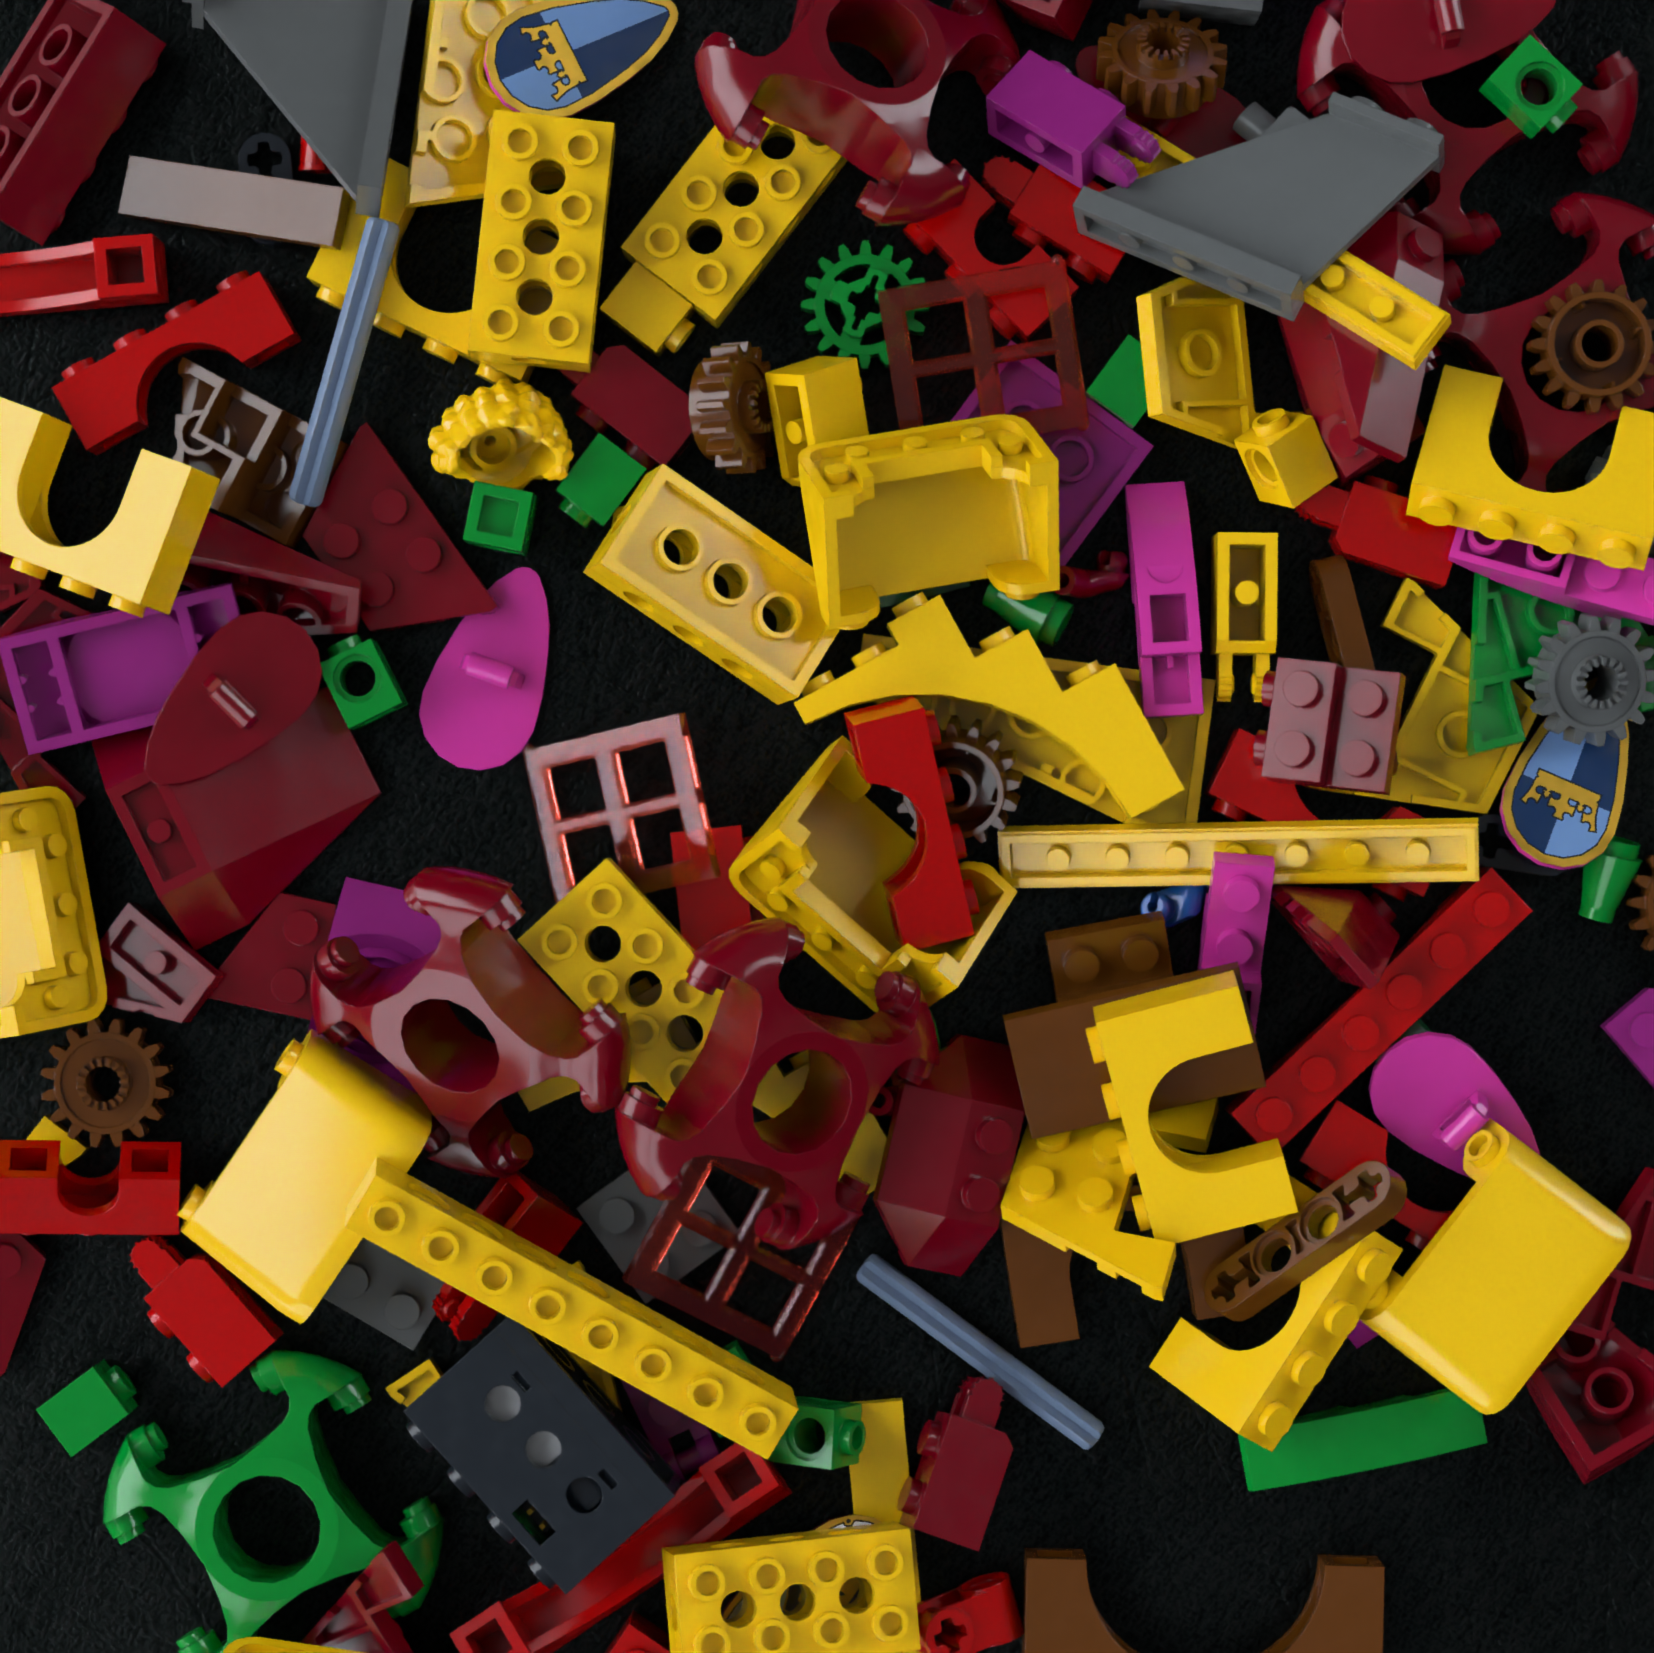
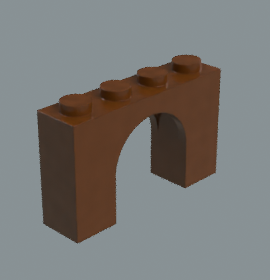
M1137 1173L1135 1174L1125 1211H1135L1131 1196L1142 1194ZM1001 1214L999 1224L1020 1348L1080 1339L1070 1281V1261L1073 1250L1069 1249L1067 1252H1064L1002 1219ZM1243 1226L1180 1242L1192 1314L1197 1320L1223 1316L1211 1309L1206 1303L1204 1297L1205 1282L1210 1272L1217 1265L1246 1245Z

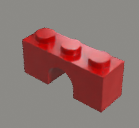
M956 159L951 162L960 165ZM970 175V186L960 206L935 218L908 224L903 229V232L922 253L928 255L934 250L949 265L944 274L965 297L969 298L975 292L989 306L990 310L985 316L1002 336L1010 340L1016 334L1026 344L1076 295L1079 286L1038 244L1023 259L1009 265L992 263L981 255L975 244L974 233L977 227L994 211L996 201Z
M0 1140V1234H81L85 1236L98 1234L179 1235L180 1217L177 1214L181 1201V1142L121 1141L120 1163L116 1169L102 1177L86 1178L72 1173L65 1167L61 1159V1141Z

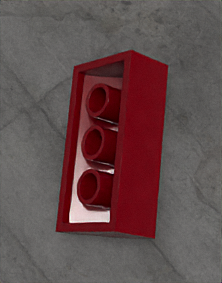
M47 0L0 76V221L41 246L44 245L48 236L61 225L65 217L67 205L80 184L85 182L93 173L96 166V158L110 135L123 124L129 104L142 83L146 82L155 72L158 57L166 46L165 42L115 7L103 1Z

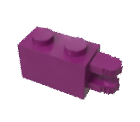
M1031 50L1022 57L986 96L988 134L1080 189L1083 186H1087L1096 175L1111 183L1114 182L1116 186H1120L1122 189L1124 187L1128 189L1139 174L1135 164L1130 159H1127L1125 155H1120L1118 151L1121 150L1133 158H1138L1139 161L1150 164L1162 150L1157 141L1158 139H1155L1153 134H1150L1148 130H1143L1141 126L1126 118V106L1114 94L1106 89L1094 88L1074 76L1062 63L1053 60L1048 61Z

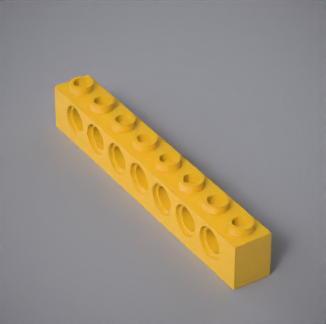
M378 1157L375 1158L346 1207L345 1228L767 1460L799 1409L793 1389L786 1383Z

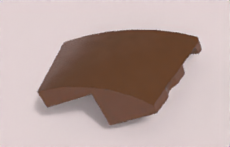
M182 357L178 365V374L183 378L181 414H175L174 435L177 439V450L173 460L220 479L210 506L211 508L239 519L278 542L295 549L317 508L296 503L289 497L309 423L197 363ZM340 440L327 487L349 444Z

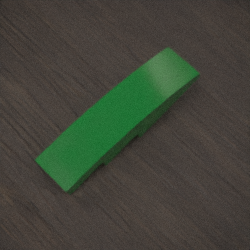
M1448 1388L1417 1396L1399 1395L1356 1407L1338 1406L1295 1417L1289 1431L1281 1438L1273 1452L1238 1434L1248 1491L1253 1492L1374 1470L1488 1443L1483 1414L1475 1410Z

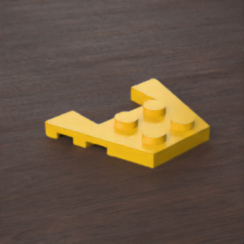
M1184 276L1137 296L1136 302L1148 417L1237 449L1234 439L1252 428V421L1262 414L1256 413L1254 408L1244 301Z
M1405 578L1380 627L1433 653L1434 658L1399 725L1396 745L1398 769L1396 775L1392 776L1390 795L1313 786L1304 787L1487 814L1523 742L1472 756L1468 755L1466 746L1471 640L1447 613H1443L1424 594L1425 591L1415 581ZM1511 681L1510 685L1526 738L1537 716L1530 709L1534 701L1514 681Z
M1218 1098L1148 1113V1119L1156 1133L1169 1145L1206 1153L1219 1111ZM1122 1119L1032 1139L1027 1123L1010 1180L1001 1202L1002 1219L1064 1252L1072 1249L1097 1262L1098 1270L1115 1279L1121 1275L1140 1285L1143 1294L1152 1299L1163 1301L1176 1258V1244L1174 1242L1119 1232L1135 1178V1174L1125 1176L1116 1141L1127 1138Z

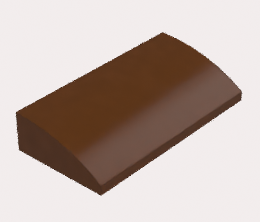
M1238 962L1003 1015L1032 1139L1122 1119L1121 1117L1113 1120L1109 1119L1101 1085L1111 1082L1106 1061L1094 1064L1085 1030L1086 1028L1096 1026L1093 1012L1094 1006L1234 970L1253 1043L1193 1058L1172 1068L1157 1084L1150 1099L1148 1113L1266 1087Z

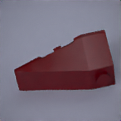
M1398 211L1386 212L1346 250L1439 307L1444 285L1443 234ZM1326 315L1318 323L1323 339L1333 340L1341 369L1334 375V380L1351 441L1394 462H1401L1407 457L1428 355L1415 371Z
M1273 884L1270 900L1272 905L1339 981L1366 989H1371L1380 981L1400 935L1390 925L1397 919V916L1376 892L1373 891L1366 897L1360 890Z

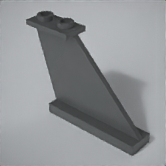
M182 0L184 3L192 4V27L204 29L205 19L356 201L355 214L379 218L414 0Z
M1333 91L1328 101L1329 113L1135 179L1128 189L1115 186L1098 192L1083 186L1072 205L1078 233L1294 322L1304 303L1303 291L1429 171L1432 170L1440 174L1445 164L1444 135L1438 133L1432 125L1421 119L1408 118L1405 120L1384 112L1378 104L1368 98L1361 96L1349 98Z

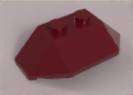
M957 1033L946 1043L945 1047L939 1050V1065L934 1066L928 1079L924 1078L921 1085H917L905 1078L900 1082L873 1200L890 1236L899 1249L898 1253L904 1265L961 1277L999 1227L1002 1214L1001 1202L1010 1180L1025 1109L1010 1046Z

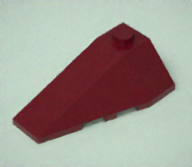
M1304 302L1294 322L1278 315L1277 318L1304 414L1313 416L1338 475L1336 481L1340 488H1343L1387 458L1351 441L1334 380V375L1341 369L1333 340L1323 339L1318 323L1326 315ZM1417 414L1415 415L1410 443L1426 432Z
M208 511L178 592L232 582L240 615L258 611L284 615L304 628L308 635L357 633L360 623L363 581Z
M1610 1320L1605 1341L1566 1330L1525 1383V1386L1556 1441L1585 1485L1634 1457L1654 1442V1355L1645 1348L1641 1349L1615 1327V1323Z

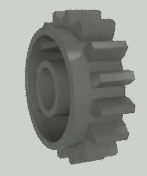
M1584 613L1579 616L1578 626L1573 622L1565 620L1557 622L1559 633L1552 638L1542 635L1539 638V642L1543 648L1537 657H1529L1527 661L1533 667L1532 679L1524 682L1525 688L1534 691L1537 699L1531 704V711L1542 716L1548 715L1543 726L1547 731L1556 734L1563 732V740L1578 745L1585 738L1589 744L1597 747L1604 746L1606 732L1611 737L1620 740L1627 738L1624 723L1629 720L1642 725L1645 718L1638 710L1641 702L1654 703V694L1645 690L1646 682L1654 681V670L1645 668L1644 662L1653 656V648L1644 645L1635 646L1641 632L1636 628L1628 626L1621 628V620L1604 615L1599 622L1597 616ZM1596 667L1598 674L1597 682L1593 689L1588 692L1584 686L1587 684L1585 678L1589 676L1587 674L1588 671L1591 672L1593 671L1592 668Z

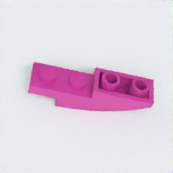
M1185 482L1125 485L1132 604L1135 605L1141 709L1146 719L1201 716L1204 714L1200 664L1202 642L1194 551Z
M1457 527L1448 556L1449 561L1506 586L1601 618L1606 615L1621 620L1623 617L1654 626L1653 558H1647L1644 571L1629 567L1618 569L1609 567L1600 560L1570 553L1553 554L1543 550L1540 546L1510 539L1493 540L1485 537L1480 532Z
M1214 851L1209 892L1205 896L1197 971L1238 962L1255 1033L1262 988L1261 966L1275 871L1274 856Z

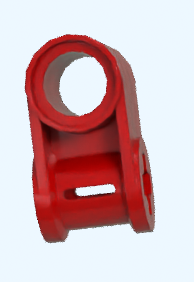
M993 1572L974 1577L955 1589L917 1603L921 1649L916 1651L921 1653H977L989 1647L1011 1642L1024 1634V1624L1010 1576L1007 1572ZM935 1635H937V1638H938L937 1641H935V1639H934V1636H935Z

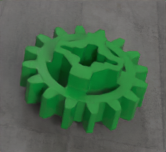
M863 240L860 254L852 256L849 249L842 244L838 246L839 262L833 264L824 257L818 260V266L824 274L822 279L816 277L806 278L805 286L816 294L815 298L801 301V311L815 314L816 316L815 319L805 325L806 334L815 335L822 333L824 337L817 347V351L821 355L835 348L839 351L838 357L859 358L861 372H868L870 358L879 357L884 367L889 368L892 366V350L896 348L907 356L912 352V346L906 338L908 333L917 336H923L925 326L915 320L914 317L917 314L929 312L928 301L915 299V294L925 288L926 282L924 278L908 279L907 274L913 266V261L910 258L901 261L898 265L891 261L893 246L887 244L880 256L872 255L869 240ZM868 268L865 277L849 284L840 280L836 281L849 271ZM889 277L897 283L903 294L905 310L901 309L899 305L892 303L885 289ZM877 283L874 292L875 307L880 310V313L869 312L865 320L860 321L857 330H854L856 325V306L850 303L851 299L861 301L865 294L870 292L872 285ZM825 303L839 310L845 325L841 336L829 324L825 312ZM880 329L891 333L892 331L894 332L882 342L862 345L865 335Z

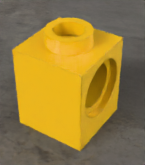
M637 261L600 307V311L606 319L658 359L666 349L676 353L696 326L689 321L695 313L693 305Z
M1282 408L1272 409L1257 416L1252 421V428L1234 439L1259 501L1295 508L1338 478L1315 420L1311 415L1285 411Z

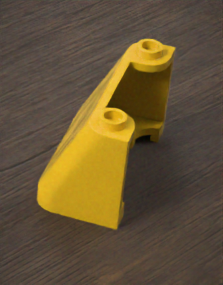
M1007 414L988 415L817 443L802 449L798 454L799 481L820 612L829 630L836 628L856 630L865 627L880 612L879 597L986 578L990 580L996 589L1004 592L1008 598L1014 600H1029L1037 597L1039 593L1060 590L1059 460L1032 425L1024 418Z
M842 735L824 750L746 844L729 868V879L740 895L767 918L780 917L796 925L805 935L803 950L874 1012L877 1013L879 1010L874 993L875 984L880 975L886 971H897L914 978L918 982L928 1006H931L958 988L1018 891L1003 879L996 869L986 863L975 861L959 863L962 880L970 879L972 881L978 900L979 914L971 915L975 935L919 950L908 943L901 947L894 935L882 882L904 864L912 851L915 840L865 796L873 784L866 783L857 771L851 743Z
M52 786L0 793V1038L20 1036L91 1021L97 1018L105 1008L107 985L73 803L64 791Z
M313 1029L309 1031L302 1043L293 1039L281 1054L274 1070L282 1074L277 1091L216 1182L212 1180L204 1189L195 1184L185 1197L177 1216L183 1219L180 1229L183 1234L278 1311L299 1324L304 1323L311 1315L363 1238L345 1228V1212L348 1203L375 1158L378 1157L407 1173L426 1144L432 1129V1113L418 1094L344 1048L341 1049L337 1044L332 1045L326 1037L321 1034L318 1035Z
M1491 1118L1468 1140L1464 1149L1463 1170L1476 1183L1402 1277L1394 1270H1391L1389 1276L1381 1283L1359 1318L1365 1325L1463 1401L1485 1415L1499 1412L1514 1399L1624 1257L1632 1237L1631 1229L1625 1221Z

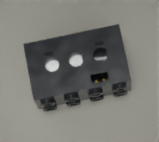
M509 1317L503 1320L403 1411L411 1420L406 1425V1428L416 1442L429 1453L435 1448L451 1465L446 1472L455 1486L469 1498L477 1494L492 1511L487 1516V1519L495 1531L510 1544L517 1539L532 1556L527 1563L535 1576L549 1589L558 1585L565 1594L572 1590L676 1495L683 1482L680 1476L565 1348Z

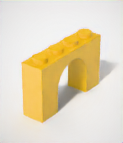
M389 158L379 218L399 225L400 231L373 326L398 338L402 337L406 329L426 339L422 349L449 363L454 364L458 355L478 364L479 367L475 374L496 385L499 379H508L515 383H528L535 368L534 366L471 360L467 349L472 309L458 313L436 312L417 304L405 293L398 276L397 254L402 237L417 207L404 209L409 167ZM352 197L341 250L320 248L306 276L313 285L319 287L315 297L341 310L366 220L372 217L355 214L356 201ZM536 231L528 238L526 247L532 253L543 255L553 251L559 240L541 231ZM533 289L524 294L519 307L525 313L538 315L550 307L553 297L544 290Z
M1444 365L1411 482L1406 515L1420 518L1434 526L1451 525L1477 531L1493 540H1515L1540 546L1543 550L1553 554L1570 553L1600 560L1603 564L1612 568L1623 569L1629 567L1644 571L1654 537V413L1627 406L1622 407L1608 462L1602 472L1590 483L1567 492L1549 493L1536 491L1510 479L1498 467L1491 454L1489 437L1498 407L1503 378Z
M0 397V551L14 556L10 568L41 580H45L48 570L63 575L59 587L94 599L97 588L112 594L109 606L143 618L147 607L169 615L220 479L189 465L141 449L121 505L112 522L92 540L77 546L65 547L56 537L50 524L48 494L73 426L43 412Z
M1234 970L1094 1006L1093 1012L1096 1026L1086 1028L1085 1030L1094 1064L1106 1061L1111 1082L1101 1085L1109 1119L1113 1120L1121 1117L1127 1138L1116 1141L1124 1174L1127 1176L1137 1173L1142 1194L1131 1196L1140 1232L1152 1229L1154 1239L1174 1242L1176 1244L1297 1213V1205L1278 1138L1222 1153L1196 1155L1183 1152L1169 1145L1156 1133L1148 1119L1152 1094L1160 1080L1172 1068L1193 1058L1253 1043Z
M1289 1175L1297 1208L1318 1194ZM1337 1211L1327 1214L1322 1219L1318 1228L1319 1239L1328 1237L1335 1230L1338 1223ZM1287 1215L1255 1224L1266 1231ZM1372 1232L1302 1281L1296 1307L1288 1322L1272 1339L1253 1349L1233 1350L1214 1335L1181 1317L1149 1367L1236 1433L1273 1452L1281 1438L1289 1431L1294 1418L1314 1387L1323 1378L1328 1365L1339 1348L1356 1327L1370 1299L1381 1283L1389 1276L1392 1266L1403 1249L1378 1232Z

